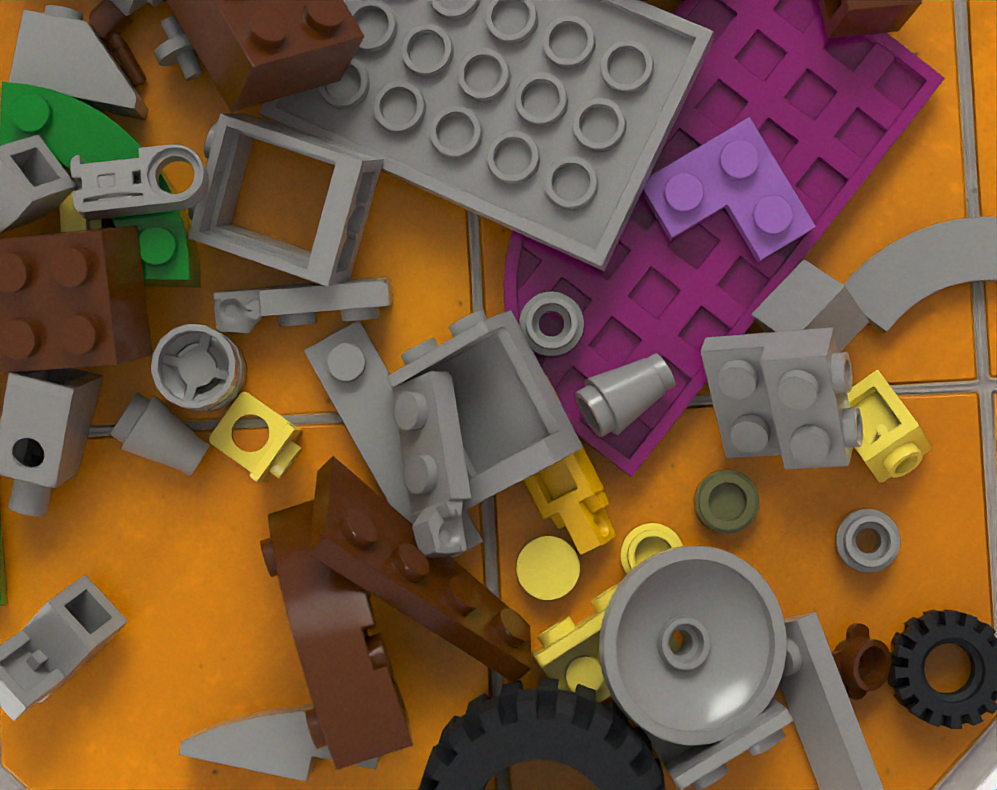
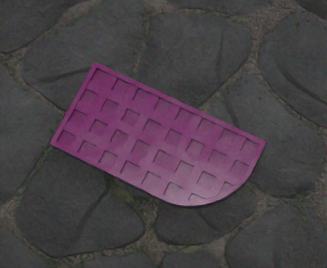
M683 0L674 11V15L714 31L715 39L650 175L750 117L816 226L809 233L757 263L725 208L674 239L669 240L642 193L605 271L516 231H512L505 262V312L511 310L519 324L520 315L526 303L534 296L544 292H559L569 296L577 303L583 315L584 328L576 346L569 352L559 356H543L534 351L533 353L555 390L577 436L629 477L634 475L708 381L701 355L705 338L744 335L755 321L751 314L799 265L945 79L888 33L827 38L818 0ZM547 313L540 318L539 328L546 336L553 337L563 331L564 323L559 315ZM655 353L660 355L673 374L675 387L666 391L665 395L619 435L610 432L603 437L597 436L585 421L575 400V392L585 387V379L643 358L646 359Z

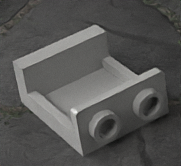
M483 309L460 319L448 327L453 338L441 345H438L435 338H432L409 349L401 355L405 366L387 376L391 387L395 388L430 371H448L449 375H452L471 499L465 500L462 503V512L584 448L511 310L487 318Z

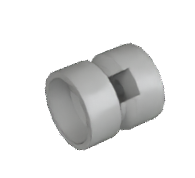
M186 324L172 329L160 339L152 354L151 373L156 388L167 400L183 408L212 412L227 407L238 397L246 383L247 365L241 349L232 339L206 325Z

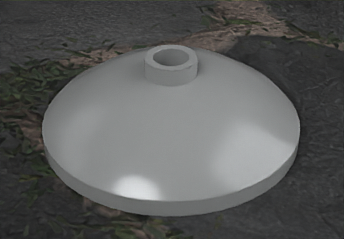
M681 546L667 549L652 555L634 567L617 586L610 598L602 620L599 640L602 673L607 688L619 709L630 721L646 733L659 739L682 745H705L722 741L759 716L770 703L781 681L787 650L784 617L777 598L765 579L743 559L724 550L705 546ZM678 630L682 634L683 644L678 652L673 653L669 646V640L671 635Z

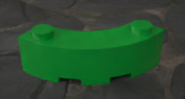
M2 82L0 146L39 135L62 167L71 172L70 162L76 155H80L86 163L139 158L138 148L143 147L120 125L99 110L74 97L52 89L22 83ZM162 169L159 175L160 188L167 193L177 194ZM186 209L112 218L115 227L138 226L145 286L201 288L197 243L195 240L188 238L191 221Z

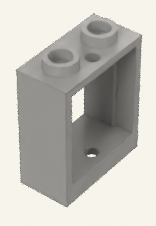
M220 113L218 122L211 127L206 137L204 154L208 159L206 171L209 183L202 200L188 209V216L192 220L188 238L327 287L350 281L384 159L246 113ZM254 139L335 165L312 251L231 224Z

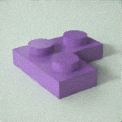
M750 117L650 175L642 191V195L669 240L674 239L725 208L757 263L816 228Z

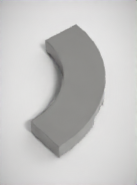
M997 217L956 219L915 231L886 246L869 258L846 279L843 285L869 320V324L882 333L888 332L898 318L910 307L936 291L966 282H997Z

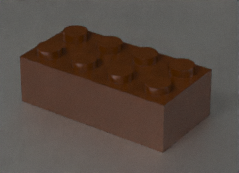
M166 0L231 112L339 82L365 37L343 0Z
M137 225L0 238V373L118 365L153 354Z

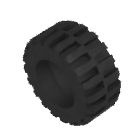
M540 678L538 688L523 689V684L519 680L516 683L512 682L502 685L500 695L494 698H490L486 693H483L468 703L466 713L462 717L454 715L442 730L439 742L432 748L418 790H484L489 780L498 772L516 763L529 760H549L570 766L586 776L598 790H665V778L660 759L654 758L652 754L651 740L645 731L639 727L633 728L628 723V718L619 709L614 700L605 706L596 701V690L577 684L575 692L558 689L559 679Z

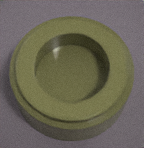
M720 470L707 475L698 484L694 494V509L698 519L707 528L719 533L730 534L745 529L755 519L759 508V496L753 482L744 474L733 470Z

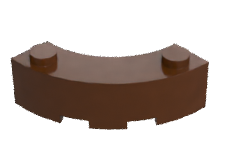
M314 500L268 514L270 538L261 540L260 545L270 576H278L294 642L314 708L305 711L311 738L316 749L328 746L334 766L338 770L413 746L408 712L381 633L370 636L368 634L369 629L376 627L375 616L369 599L372 597L371 593L309 554Z

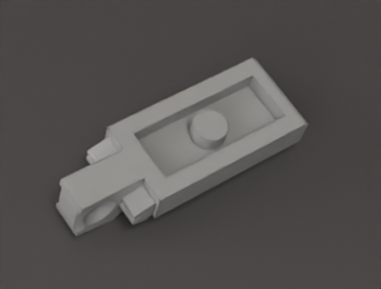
M388 277L352 279L348 282L328 287L319 283H304L213 293L216 328L220 332L249 333L264 316L278 315L279 326L317 323L316 312L341 310L342 321L379 318V307L390 306L393 302L391 279L388 280Z
M430 371L393 388L395 401L394 415L399 427L405 466L404 481L408 488L411 512L413 513L411 516L414 521L412 529L417 547L425 557H445L467 551L461 514L462 503L465 500L471 499L452 375H449L448 371Z

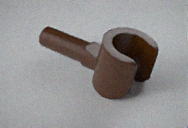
M111 0L101 1L90 13V24L96 33L109 45L111 51L115 53L133 87H138L148 80L128 44L119 35L133 20L129 15L126 16Z

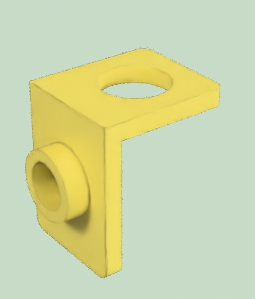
M241 392L209 436V442L250 471V478L256 482L267 483L272 474L281 479L292 466L302 450L295 442L303 431L248 392ZM246 415L261 417L269 428L267 443L263 448L255 452L243 451L235 444L233 439L234 425L240 418Z

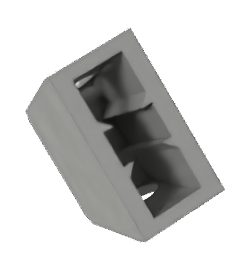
M75 368L9 373L0 421V475L14 478L8 505L9 509L25 515L45 516L47 515L52 488L59 487L77 475L103 375Z

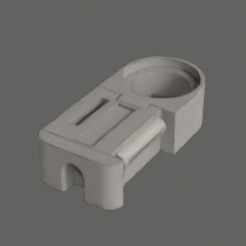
M177 144L138 148L139 158L86 163L80 155H76L70 162L71 177L77 185V190L72 192L73 205L86 220L189 209L198 204L206 194L209 183L207 171L193 150ZM175 161H183L190 164L194 168L195 177L192 185L186 191L179 194H170L160 188L159 175L166 165Z

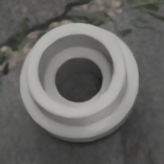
M544 292L534 296L526 303L520 315L519 326L534 352L552 357L565 354L576 346L583 333L584 319L579 306L572 298L559 292ZM547 313L559 315L564 323L563 331L553 337L543 334L539 328V320L543 315Z
M860 509L850 513L841 521L835 537L836 549L842 561L852 569L865 573L877 572L885 569L895 560L900 549V533L895 522L885 513L874 509ZM865 528L873 530L877 536L876 547L868 553L859 550L856 544L858 533Z

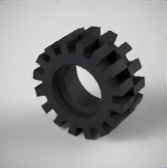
M947 609L945 611L923 612L924 616L920 618L912 617L904 623L907 628L902 633L896 632L891 642L895 643L893 652L890 653L892 662L891 673L887 681L888 685L894 687L896 692L894 697L902 706L909 710V713L937 727L941 725L949 729H962V724L968 723L974 726L983 722L982 714L985 712L993 714L997 710V703L995 702L997 699V638L994 636L996 631L989 624L977 620V617ZM947 643L956 644L967 653L970 659L971 673L969 679L962 688L955 692H937L929 685L925 677L924 665L926 658L939 645Z

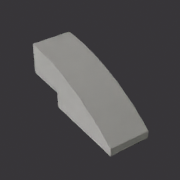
M314 705L267 709L225 720L189 735L181 742L179 755L305 782H307L313 772L316 757L332 760L328 746L316 749L309 732L305 711L314 708ZM380 756L354 765L376 770Z

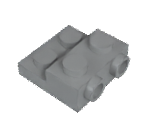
M834 327L705 338L701 355L726 458L781 455L785 470L849 466L853 447L862 446L863 422L860 409L858 407L850 408L847 392H850L852 389L851 360L847 352L839 353Z

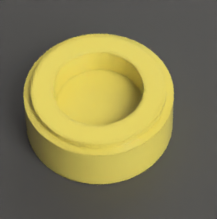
M540 536L529 541L522 548L517 558L516 572L521 586L530 595L542 600H554L565 596L574 588L580 574V562L575 550L563 539L555 536Z

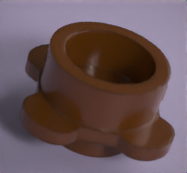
M861 623L850 625L846 631V639L841 641L831 653L848 697L859 700L867 694V691L876 690L885 683L889 676L892 662L891 654L886 644L882 641L871 639L869 637V628Z

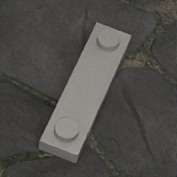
M357 320L305 349L304 352L388 503L414 524L411 517L413 513L411 512L408 488L404 481L405 466L399 427L394 415L395 401L393 388L387 379L390 373L361 321ZM465 510L461 516L466 548L469 550L483 542V539L467 510ZM463 552L451 555L450 557L454 558Z
M816 611L784 618L787 650L785 666L779 684L791 716L794 719V724L819 789L884 790Z

